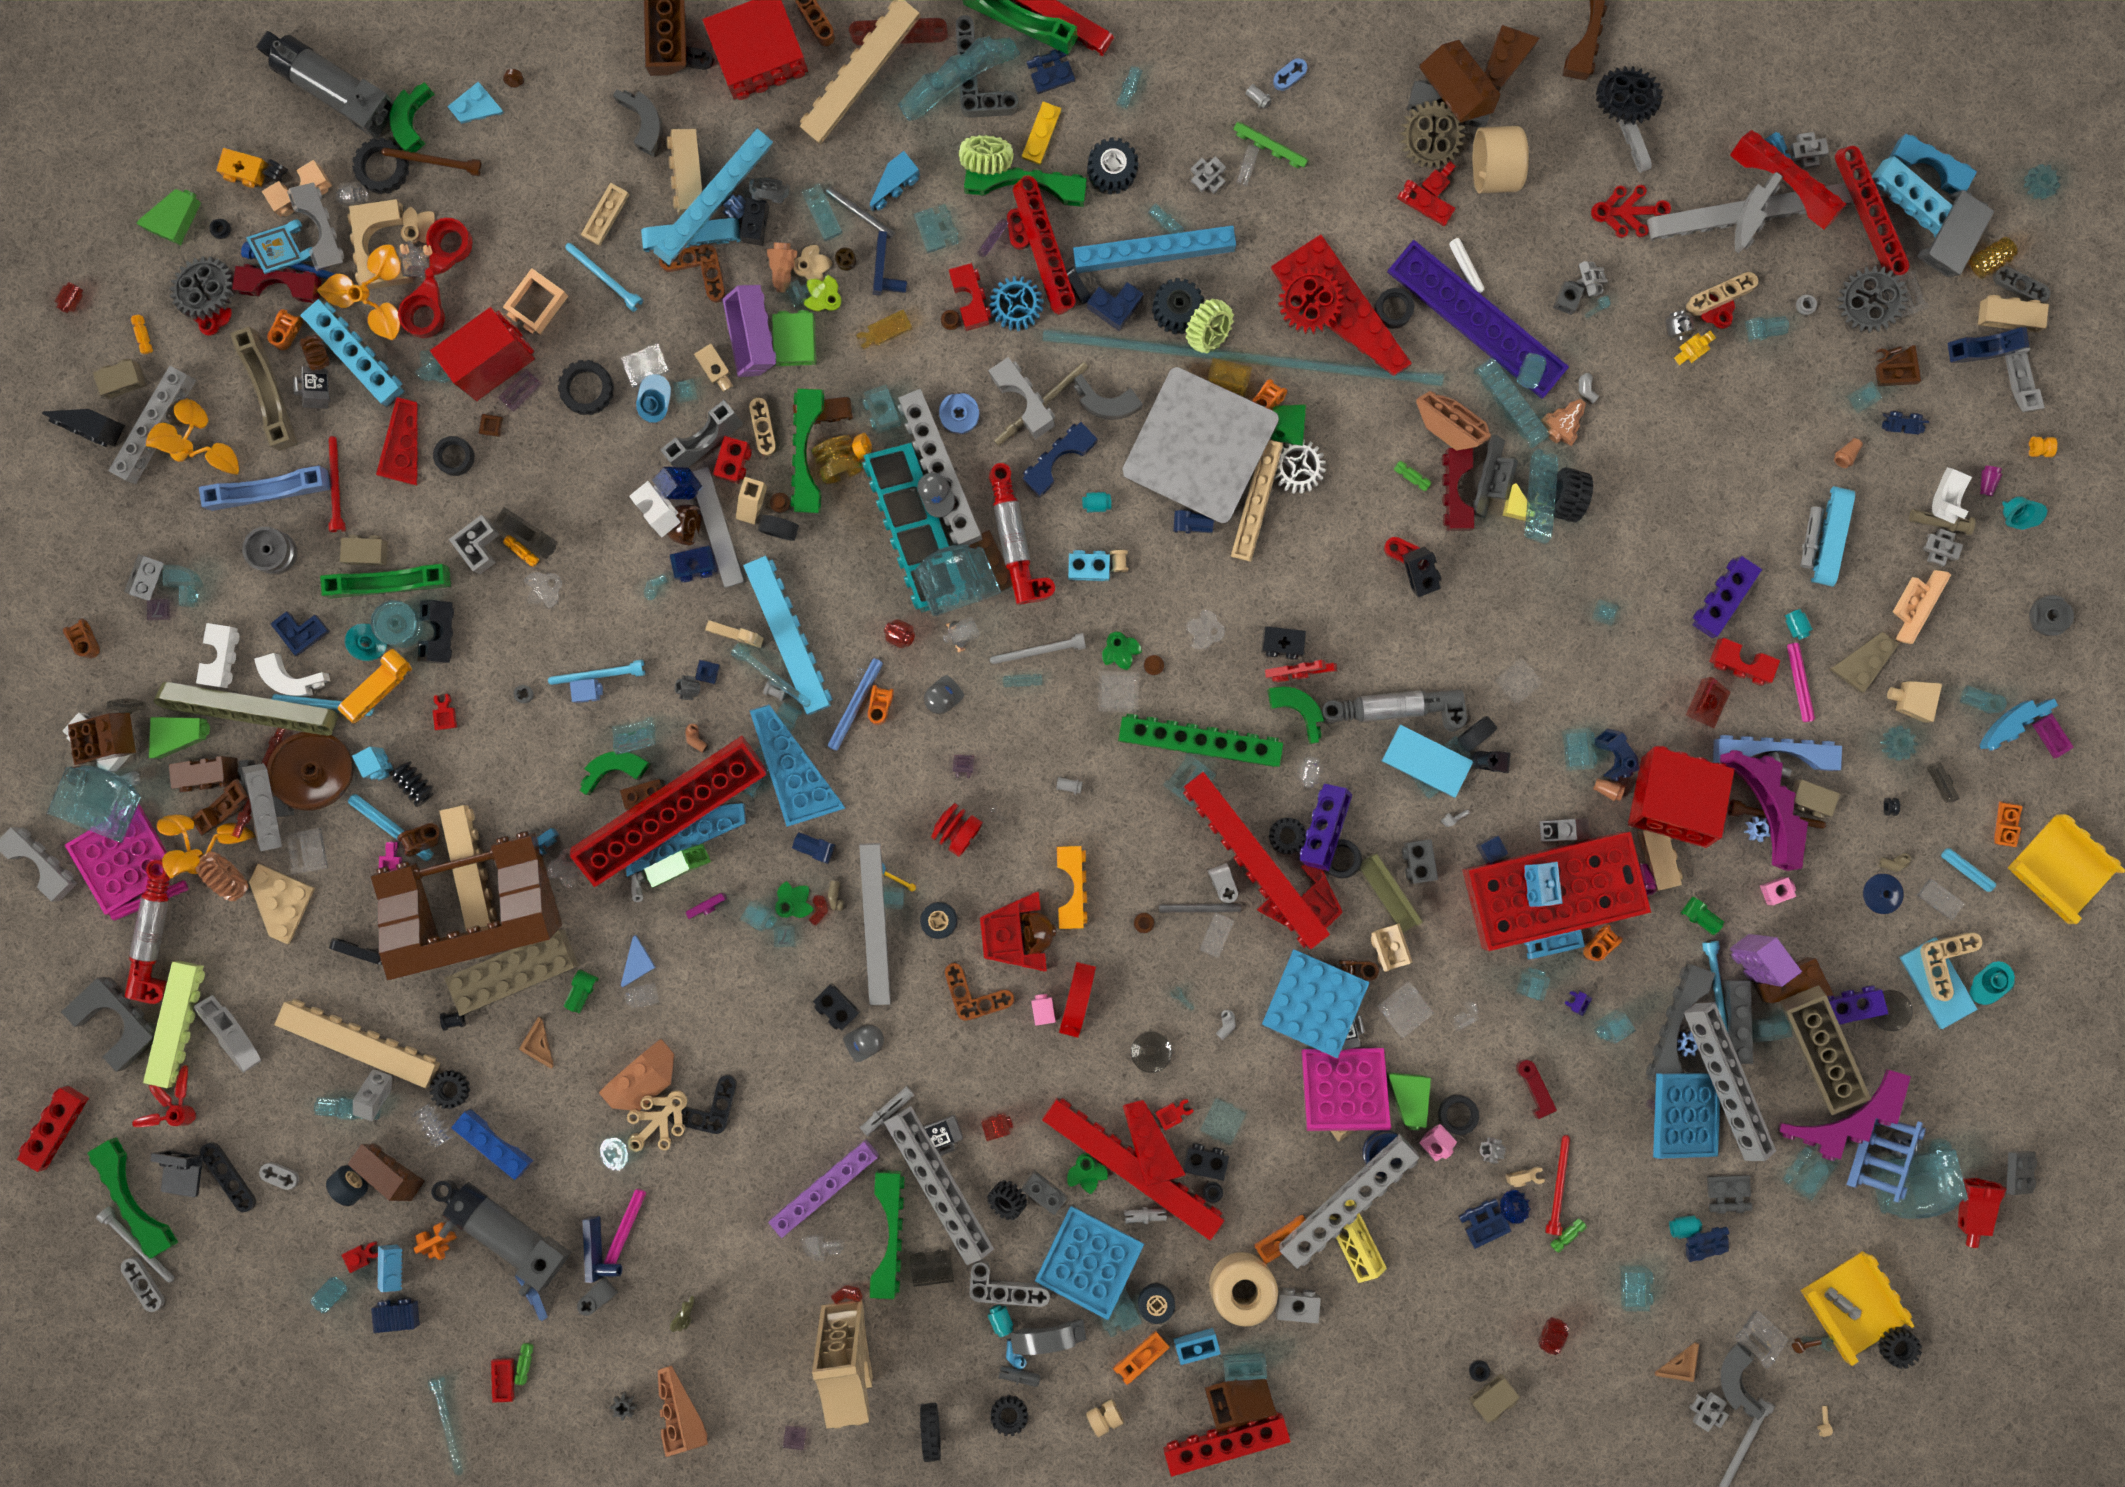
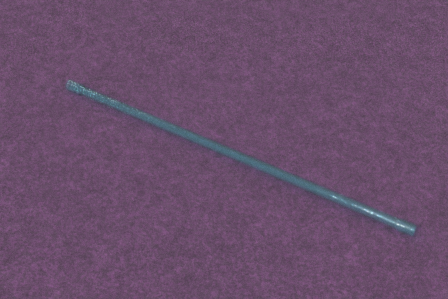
M1048 329L1043 330L1042 339L1045 342H1063L1416 382L1433 386H1442L1444 379L1443 374L1402 371L1396 376H1392L1383 368L1224 350H1210L1209 353H1201L1189 346L1065 333Z

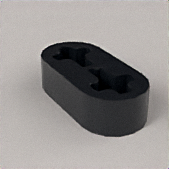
M686 46L687 55L692 57H686V67L707 70L713 65V57L708 50ZM706 55L708 61H705L704 64L699 59H696L703 58Z
M1071 267L1066 272L1072 290L1083 305L1089 301L1091 296L1075 269Z

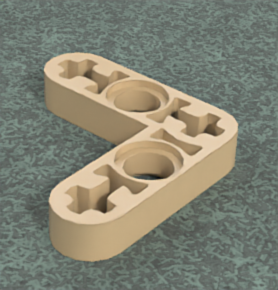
M709 620L705 629L708 632L732 638L761 648L764 640L757 633L741 628L738 630Z
M1963 933L1928 942L1921 947L1920 953L1932 996L1936 1000L1948 1001L1954 994L1945 959L1979 950L1982 946V938L1978 934ZM1970 938L1975 940L1972 945H1962L1961 943L1970 941ZM1950 941L1956 944V949L1952 953L1947 950V944ZM1931 949H1935L1933 956L1928 955V951ZM1939 960L1938 963H1937V962L1930 963V961ZM1936 966H1939L1942 970L1938 978L1932 974V970ZM1943 980H1944V983H1943V982H1940V984L1935 983V981H1943ZM1942 988L1946 989V992L1943 993V995H1939V991H1941Z

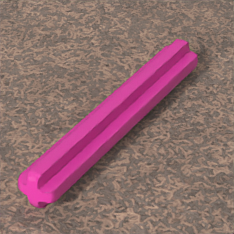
M1791 643L1787 645L1802 721L1810 722L1815 720L1801 649L1799 643Z
M180 881L168 886L167 896L171 898L187 891L189 888L186 881ZM141 898L109 913L111 919L115 921L139 911Z
M641 1189L634 1191L604 1264H616L645 1198V1191Z

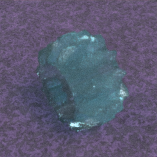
M2043 164L2030 169L2024 177L2027 183L2023 187L2030 189L2026 195L2034 193L2033 199L2040 197L2041 200L2048 198V196H2053L2061 186L2057 182L2061 179V176H2056L2058 169L2052 171L2051 165L2044 166Z
M1536 353L1527 354L1518 373V384L1525 388H1536L1545 370L1546 359Z
M1897 726L1896 729L1894 727L1889 728V733L1882 735L1887 739L1880 742V744L1886 745L1882 752H1889L1888 758L1895 757L1896 761H1901L1903 758L1909 759L1910 754L1916 752L1913 746L1919 744L1913 741L1917 735H1910L1911 729H1904L1902 726Z
M335 1276L331 1277L315 1293L310 1303L317 1311L327 1313L346 1293L347 1287L340 1279H337Z

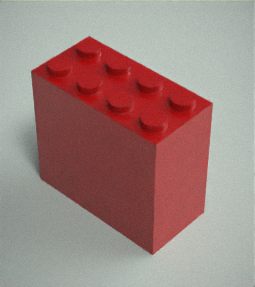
M751 0L702 19L734 100H744L751 93L765 92L769 86H781L787 82L786 80L793 77L795 79L802 78L808 72L804 56L782 0Z
M492 307L486 309L430 350L451 381L476 401L535 360L532 355L535 351L524 340L520 330L500 310L496 312Z
M1664 746L1653 747L1641 758L1628 826L1704 848L1711 846L1720 840L1723 835L1734 769L1724 763L1709 762L1703 757L1695 758L1688 756L1685 752H1673Z

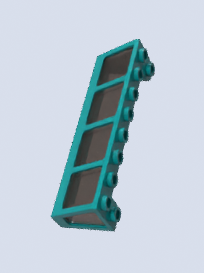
M912 443L864 455L865 462H862L868 478L872 477L869 484L872 492H877L879 499L876 500L879 511H884L886 518L883 519L886 530H891L893 535L890 538L893 550L898 549L900 557H897L900 569L904 568L907 576H904L907 588L911 587L914 593L910 597L915 609H920L921 613L967 597L938 517H934L927 512L918 493V482L923 474Z

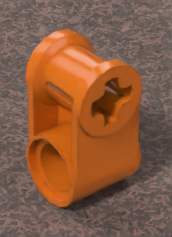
M281 309L268 332V341L279 350L288 349L303 324V318L300 316L295 317L289 314L287 310ZM283 336L282 341L277 343V339Z
M1269 379L1255 398H1253L1252 402L1265 405V408L1273 411V407L1278 406L1286 397L1287 389L1280 388L1274 384L1272 379Z
M877 685L873 686L868 709V718L873 724L882 725L886 722L894 689L887 690L878 688ZM877 710L882 711V718L880 720H873V712Z
M1609 924L1604 925L1584 947L1583 953L1588 960H1603L1622 942L1623 938L1621 936L1618 937L1610 929L1611 926ZM1594 946L1598 949L1596 957H1593L1591 954V949Z

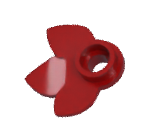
M1709 294V298L1713 302H1717L1719 300L1714 295ZM1734 300L1701 314V319L1706 323H1713L1719 329H1726L1732 323V312L1735 309ZM1719 316L1724 318V322L1720 320Z
M220 308L219 315L213 312L212 318L206 315L204 320L200 317L193 320L198 323L199 329L204 335L212 336L218 332L219 327L226 325L230 321L232 309L226 308L224 310ZM212 323V326L207 329V325Z

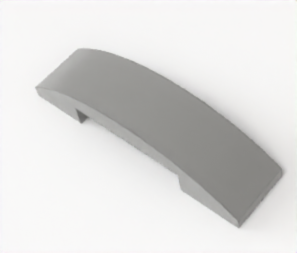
M2030 347L2005 356L2011 389L2022 412L2045 408L2041 391L2035 388L2027 356Z

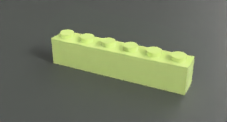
M184 961L172 962L143 1083L164 1088L175 1086L180 1064L184 1062L186 1057L184 1047L190 1039L191 1033L188 1031L190 1023L195 1019L193 1009L195 1003L200 998L198 988L205 977L204 966Z

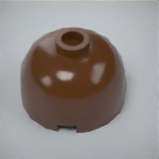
M688 504L675 506L674 508L678 511L676 517L680 520V523L669 531L667 535L676 543L687 546L693 545L695 543L693 542L695 530L697 529L699 534L702 522L701 514L697 513L699 508Z
M1023 914L1020 922L1025 925V936L1022 934L1024 949L1030 951L1029 954L1045 951L1051 946L1053 937L1056 936L1055 925L1051 924L1049 918L1043 914Z

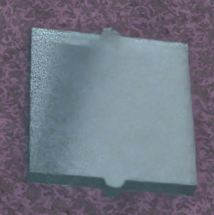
M1215 1098L1200 1130L1212 1136L1214 1140L1218 1139L1231 1145L1246 1113L1233 1107L1232 1103L1227 1104Z

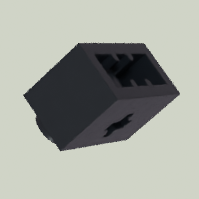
M746 197L740 238L743 243L763 246L769 205L766 200H755Z
M1265 626L1261 652L1266 653L1267 657H1278V654L1286 655V659L1298 660V656L1302 657L1304 654L1306 631ZM1282 639H1285V642L1288 643L1284 649L1281 644H1278Z

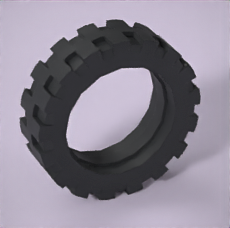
M373 138L370 139V142L361 144L362 147L356 150V156H353L352 161L354 163L352 169L356 174V179L366 189L377 194H389L393 190L401 188L400 185L406 182L405 178L409 175L408 160L396 158L397 167L394 174L384 181L371 180L367 176L365 165L372 154L381 151L383 148L402 149L393 141H387L385 138H379V140Z
M578 360L577 363L569 364L570 367L562 371L563 375L558 380L560 382L558 391L560 392L561 400L569 409L580 415H594V413L601 412L605 406L609 405L610 399L613 398L614 384L612 377L604 367L592 360ZM581 372L595 373L602 381L601 394L591 403H578L570 393L571 381Z
M937 1403L921 1404L920 1407L921 1445L924 1462L941 1460Z

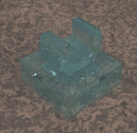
M798 280L791 282L787 289L795 308L802 306L806 297L810 295L807 284L801 286Z
M694 379L673 383L677 403L698 400Z
M1599 599L1592 619L1611 626L1618 606Z

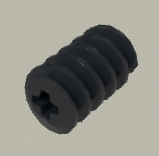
M409 761L396 768L390 777L393 776L392 781L398 783V788H404L403 793L409 795L408 798L410 801H414V806L419 807L434 795V793L430 792L433 786L425 787L428 780L420 781L423 774L415 775L414 773L417 768L409 769L412 764Z

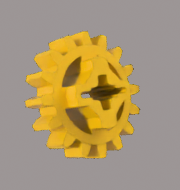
M1711 330L1702 337L1697 333L1679 347L1682 352L1674 357L1675 361L1679 365L1686 360H1689L1691 363L1711 349L1708 344L1716 339L1715 335Z

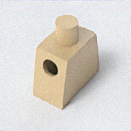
M712 344L694 354L713 384L718 383L723 392L733 387L728 378L731 373ZM712 365H718L721 370L719 374L713 372L711 369Z
M1903 682L1900 689L1891 687L1887 698L1898 701L1896 711L1925 723L1934 722L1942 684Z

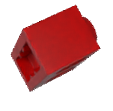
M724 436L713 475L716 478L739 484L740 479L744 480L746 475L745 462L746 460L749 461L752 455L749 443ZM735 447H741L739 455H732V450ZM735 466V472L732 475H727V468Z

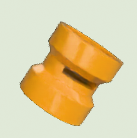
M2033 436L2029 441V456L2031 457L2043 455L2044 457L2052 458L2057 452V440L2054 437L2042 439L2041 437Z

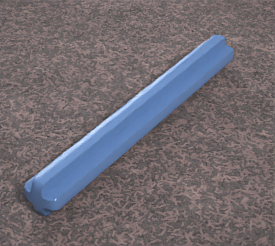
M874 658L871 661L828 743L829 748L836 751L839 749L883 665L880 660Z

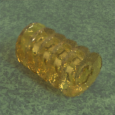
M2003 237L1974 254L1969 260L1971 269L1978 278L1983 279L1986 277V274L1990 275L1993 273V270L1996 271L2000 266H2005L2007 262H2012L2013 256L2018 254V249L2010 238Z

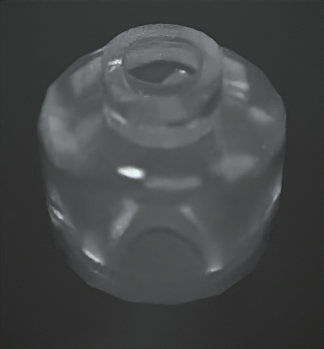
M345 182L338 186L336 199L344 209H349V206L366 204L368 192L359 182Z
M1304 757L1298 763L1297 780L1302 782V786L1313 788L1315 784L1322 782L1324 764L1320 762L1319 758Z

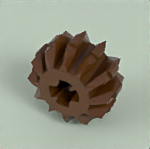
M310 335L300 339L302 352L311 370H321L329 366L330 361L318 335Z

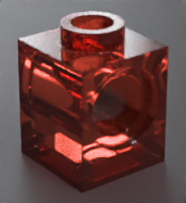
M1005 1112L997 1114V1117L990 1116L981 1119L987 1141L1010 1135V1129L1014 1128L1011 1117H1006Z

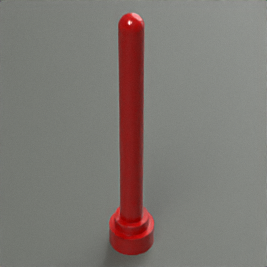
M331 436L329 437L332 518L328 526L329 532L335 533L337 530L345 532L346 524L341 518L337 438Z
M1564 1135L1561 1141L1552 1216L1545 1229V1233L1562 1236L1563 1230L1559 1220L1570 1137L1568 1135Z

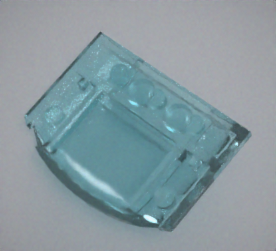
M969 545L948 546L933 552L914 570L933 617L981 602L1001 593L983 548L977 547L976 550L968 547Z
M70 766L66 767L47 813L122 843L141 796L128 781L111 771L93 766L76 768Z
M1955 1149L1933 1150V1152L1913 1156L1904 1186L1908 1188L1904 1200L1900 1199V1202L1894 1201L1895 1194L1875 1188L1881 1212L1884 1214L1888 1212L1897 1215L1899 1218L1922 1219L1942 1215L1955 1209V1206L1962 1200L1964 1202L1968 1200ZM1906 1158L1883 1159L1903 1167L1906 1162ZM1869 1164L1872 1178L1898 1187L1901 1178L1900 1174Z

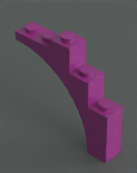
M1731 750L1730 753L1720 755L1719 763H1724L1728 767L1733 768L1734 772L1742 777L1750 786L1761 803L1771 833L1772 865L1785 871L1802 869L1808 822L1801 820L1797 815H1793L1795 792L1780 785L1783 763L1776 761L1771 756H1763L1760 759L1748 757L1737 750Z
M1886 1069L1880 1086L1871 1097L1872 1100L1867 1101L1860 1109L1846 1118L1818 1126H1795L1780 1122L1778 1131L1783 1132L1782 1136L1795 1140V1137L1804 1139L1803 1143L1814 1147L1818 1143L1817 1151L1822 1153V1158L1834 1161L1835 1158L1841 1159L1847 1136H1850L1851 1141L1860 1144L1863 1143V1140L1869 1142L1876 1118H1878V1123L1890 1127L1891 1123L1898 1124L1911 1076Z

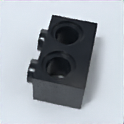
M1424 546L1402 555L1410 587L1417 597L1441 589L1439 584L1441 576L1435 568L1437 560L1433 552H1430ZM1424 559L1423 563L1421 565H1418V563ZM1429 577L1428 580L1425 583H1423V580Z
M833 983L813 1001L816 1011L821 1015L825 1014L830 1019L828 1021L829 1024L836 1030L839 1028L842 1031L860 1013ZM829 995L833 998L832 1006H826L823 1003L824 996ZM839 1010L847 1012V1020L841 1021L838 1018L837 1013Z
M1193 1143L1192 1146H1187L1183 1171L1224 1181L1229 1155L1222 1148L1213 1147V1150L1205 1149L1203 1144ZM1193 1154H1200L1202 1156L1199 1163L1191 1162L1190 1159ZM1214 1158L1222 1160L1218 1168L1211 1166V1161Z

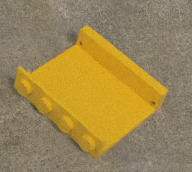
M2060 814L2052 818L2009 865L2008 869L2066 923L2078 924L2082 919L2078 913L2115 873H2124L2125 869L2120 866L2121 862L2105 852L2106 849L2103 845L2094 842L2086 830L2079 828L2071 816Z
M1863 1251L1800 1290L1844 1361L1851 1366L1859 1362L1855 1355L1879 1341L1880 1337L1884 1338L1885 1335L1883 1333L1885 1331L1890 1333L1888 1329L1893 1328L1895 1330V1327H1901L1904 1324L1911 1328L1914 1327L1910 1320L1912 1315L1900 1304V1296L1895 1290L1890 1288V1280L1885 1273L1880 1272L1878 1269L1879 1263L1872 1254L1869 1255ZM1830 1287H1833L1838 1291V1295H1843L1853 1303V1307L1856 1306L1861 1310V1316L1853 1320L1848 1316L1849 1313H1844L1835 1306L1833 1300L1829 1301L1824 1296L1825 1292Z

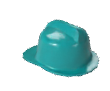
M2017 496L2010 501H2003L2002 503L2004 506L2003 515L2006 519L2005 522L2009 527L2020 530L2040 525L2047 516L2048 510L2045 505L2028 500L2022 496Z
M1992 962L1974 977L1969 992L1971 998L1982 1005H1989L1998 1001L2013 989L2015 984L2014 971L2004 962Z

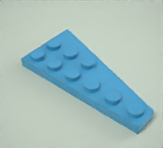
M770 704L750 710L786 826L788 827L845 809V806Z
M744 803L718 806L626 867L627 877L681 850L700 845L746 824Z

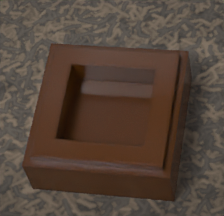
M482 414L479 434L500 437L503 417Z

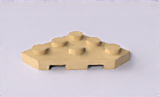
M257 864L249 884L268 935L283 943L290 944L315 888L267 866Z

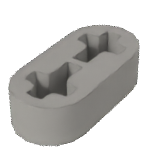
M274 1162L264 1164L259 1171L262 1180L285 1190L296 1187L300 1180L297 1172ZM272 1167V1172L278 1175H271L268 1177V1172H266V1169ZM289 1175H291V1180H293V1183L287 1185V1180L281 1177H288Z

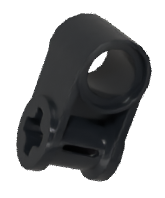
M1477 751L1473 755V765L1477 769L1489 770L1490 772L1509 773L1511 753Z

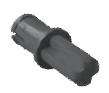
M1001 1365L998 1379L1017 1382L1016 1385L1021 1383L1038 1387L1040 1375Z

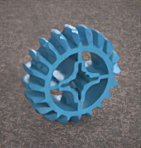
M1013 276V282L1005 278L1006 284L1004 285L1002 282H999L998 286L1000 289L994 288L993 292L995 295L990 296V300L993 302L989 306L994 309L991 311V315L997 316L995 318L997 323L1002 321L1001 327L1003 328L1008 323L1010 331H1012L1013 325H1016L1017 331H1020V325H1023L1025 330H1027V322L1035 325L1033 318L1039 320L1040 315L1037 312H1043V307L1039 306L1044 304V300L1040 299L1042 292H1036L1038 289L1037 285L1031 287V280L1024 283L1023 276L1020 278V281H1017L1016 276ZM1021 289L1016 294H1006L1010 290ZM1027 293L1033 300L1032 309L1024 302ZM1001 298L1009 305L1007 314L1000 308ZM1020 299V305L1013 307V302H1017ZM1018 312L1027 314L1020 318H1012Z

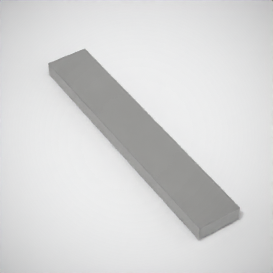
M706 467L690 472L691 481L724 588L744 583L745 581L710 468Z

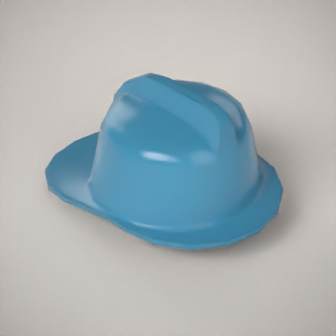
M651 374L646 376L640 384L636 409L642 419L647 422L656 423L666 416L671 396V387L665 377L659 374Z

